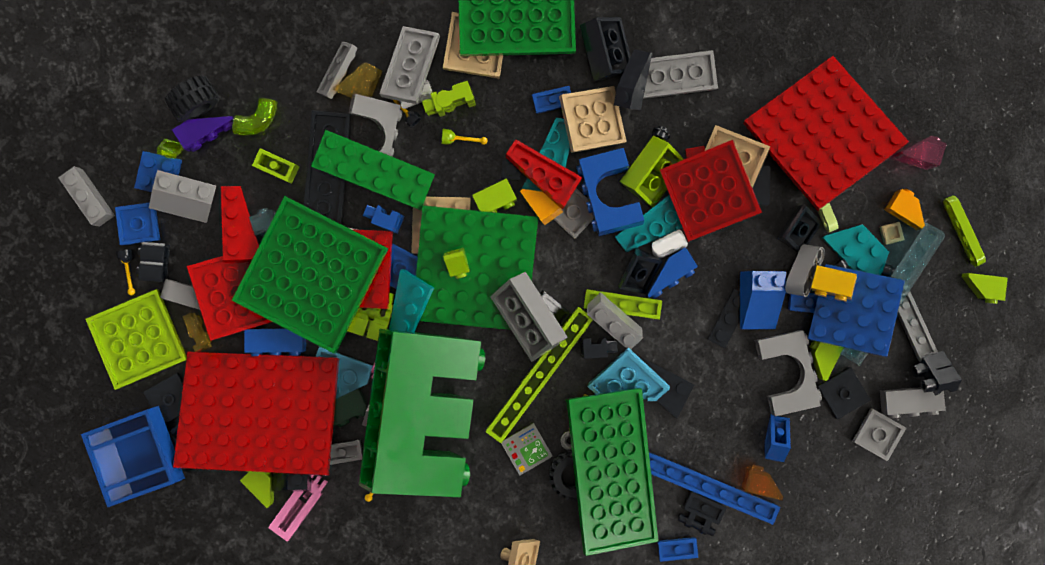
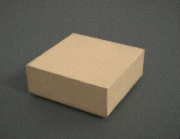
M900 222L879 227L884 245L905 240Z

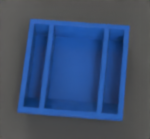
M159 406L81 434L107 507L185 479L182 468H173L175 449Z

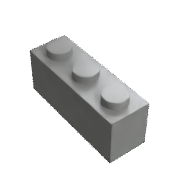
M73 167L58 177L91 225L100 227L115 216L83 169Z
M601 292L587 305V315L625 348L629 347L632 349L643 339L642 328Z
M921 387L880 390L882 414L888 415L889 418H900V414H907L910 417L920 416L922 412H927V415H938L939 411H945L944 391L935 396L933 391L924 393Z

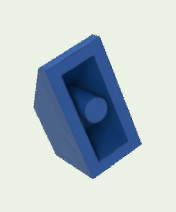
M770 415L765 439V459L784 462L791 448L790 418Z

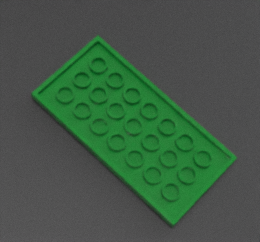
M642 388L566 399L583 554L589 556L658 542Z

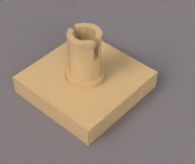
M535 539L513 541L511 550L508 548L502 550L501 559L508 561V565H536L540 541Z

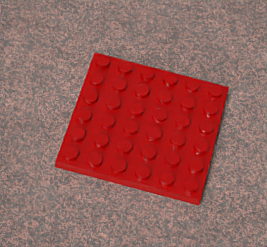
M834 56L830 57L743 122L760 143L770 146L768 153L817 211L909 142Z

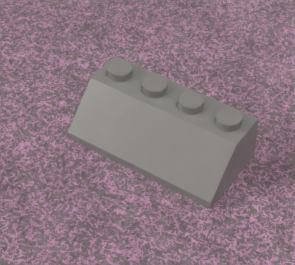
M526 272L509 279L490 296L531 362L568 338Z

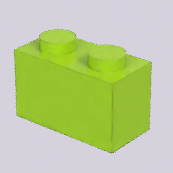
M261 148L252 166L292 184L299 169L298 165Z
M507 178L472 195L479 210L498 213L497 210L503 207L506 210L515 206L514 202L517 201Z

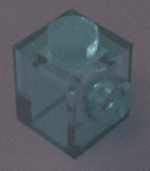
M264 208L258 210V214L249 217L256 236L266 234L276 214L274 210Z

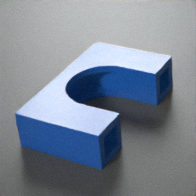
M624 148L579 159V166H576L577 174L582 177L584 183L581 184L583 195L588 197L589 202H586L588 213L593 215L594 220H591L594 232L597 231L598 236L641 226L644 223L639 202L622 207H609L600 201L596 193V187L603 178L628 171L629 164Z

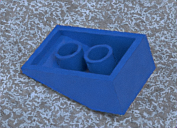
M786 271L740 272V329H776L786 293Z

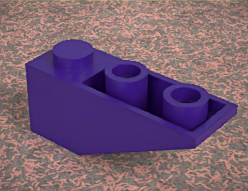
M232 116L188 119L172 129L183 149L194 152L202 147L201 144L207 140L210 142L218 137L217 134L223 130L228 131L232 129L238 121Z

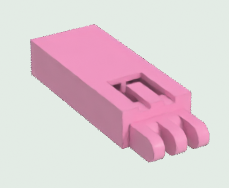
M319 475L314 481L312 480L311 491H307L303 495L305 499H308L306 503L299 499L304 491L293 492L268 528L288 542L323 494L322 490L328 481L324 480L321 485L317 484L322 478Z

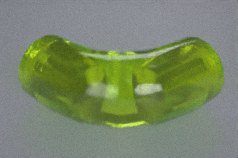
M259 98L256 112L253 115H235L233 133L255 135L264 131L273 122L278 102Z

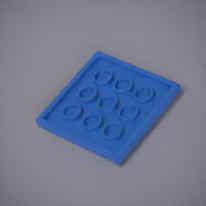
M826 264L825 267L857 274V279L851 300L847 299L846 302L834 299L835 296L828 294L826 297L818 296L808 340L888 357L905 280Z

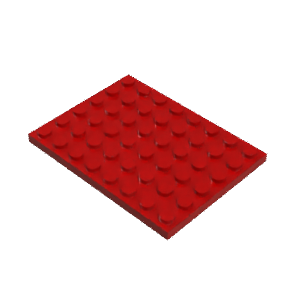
M187 352L173 468L329 476L339 358Z

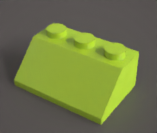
M653 135L620 180V183L653 208L667 190L660 169L684 159L668 142Z

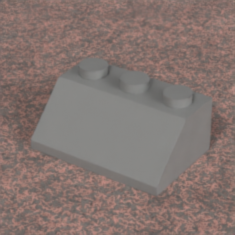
M157 170L149 208L207 223L216 185Z

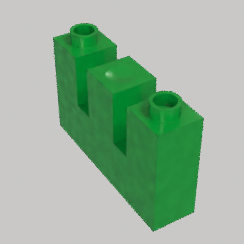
M379 328L359 486L373 494L461 497L462 486H466L470 478V468L465 463L466 458L450 451L423 450L425 436L469 438L473 400L455 394L432 393L431 387L433 376L476 380L477 371H481L485 363V352L480 348L481 341Z

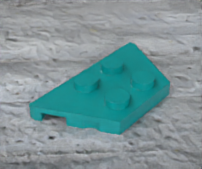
M863 224L825 235L821 238L840 259L844 258L850 269L876 275L882 274L889 251Z

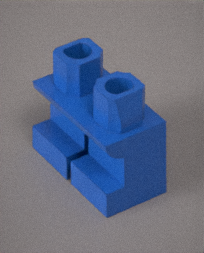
M367 205L363 216L372 220V224L398 234L405 217L393 210L391 215H387L386 209L379 205L377 208Z

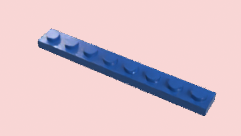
M649 452L652 475L772 525L774 524L780 510L779 505Z

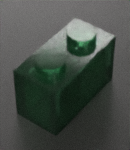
M361 388L336 399L333 426L338 424L339 427L350 423L348 419L354 416L356 419L365 416L369 405Z

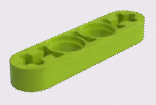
M955 195L944 199L945 209L970 262L975 267L985 263V255L959 199Z

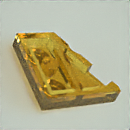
M364 62L339 85H336L333 90L351 99L354 94L371 98L382 70Z
M195 313L183 316L189 337H193L196 345L193 346L194 351H204L211 348L210 342L212 341H210L208 333L204 332L202 328L203 322L200 316Z

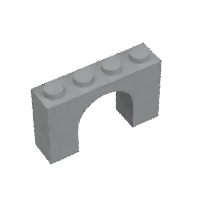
M358 94L352 95L349 114L374 121L382 133V142L377 151L393 157L394 148H392V143L398 135L396 125L397 121L400 122L402 117L401 105Z
M803 330L754 340L758 359L763 360L788 355L796 360L800 368V379L793 389L767 396L771 415L779 416L821 406L822 396L820 390H817L815 383L817 382V375L811 366L813 357L807 349L809 340Z

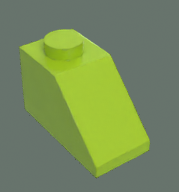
M464 248L444 253L443 257L450 277L455 276V279L467 276L466 273L470 269Z
M973 273L962 274L966 284L979 299H985V303L997 304L998 301H1005L1008 278Z
M812 341L810 348H812L811 354L819 379L827 381L843 347Z
M248 472L240 480L266 508L274 503L272 473Z

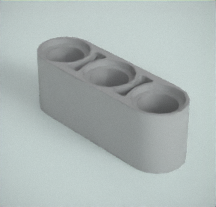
M806 244L801 246L786 281V293L804 297L809 295L817 265L821 266L824 259L825 251L823 247Z
M165 279L160 298L200 310L193 286Z

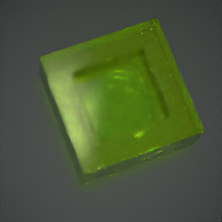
M164 139L157 147V154L163 155L166 158L176 159L183 151L180 142Z

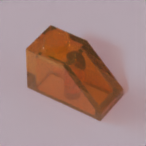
M754 464L752 467L746 466L741 489L745 492L783 501V495L770 474L764 470V467Z

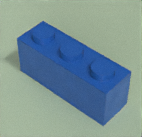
M286 328L244 330L245 353H251V356L262 355V352H270V355H281V352H289V356H299L301 352L306 351V339Z

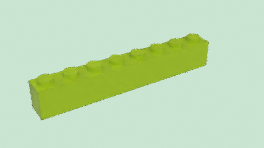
M580 307L575 309L562 327L568 338L540 356L486 429V433L500 443L503 442L593 321Z

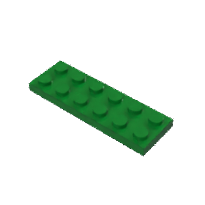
M325 130L311 165L313 168L419 210L422 209L435 175L328 130Z

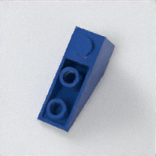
M686 247L666 259L646 294L647 298L652 296L655 299L663 293L662 289L668 286L670 289L679 283L678 279L681 277L688 278L695 273L694 269L698 266Z

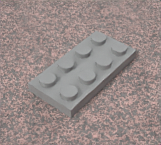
M402 27L380 91L381 97L418 104L440 39L439 33Z
M713 50L651 58L643 99L717 90L718 84Z

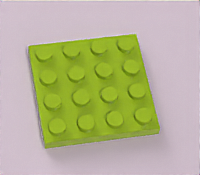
M155 289L86 319L115 390L187 359L165 303L160 298L159 289Z

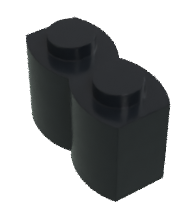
M142 242L138 248L140 265L136 269V275L139 277V280L165 282V279L168 277L169 244Z

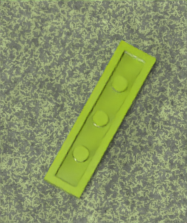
M586 289L583 308L587 309V305L601 291ZM601 292L626 315L660 320L662 300Z

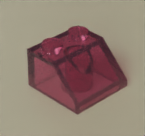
M929 136V138L922 139L893 154L890 159L928 170L940 166L947 143L941 142V139L938 137Z

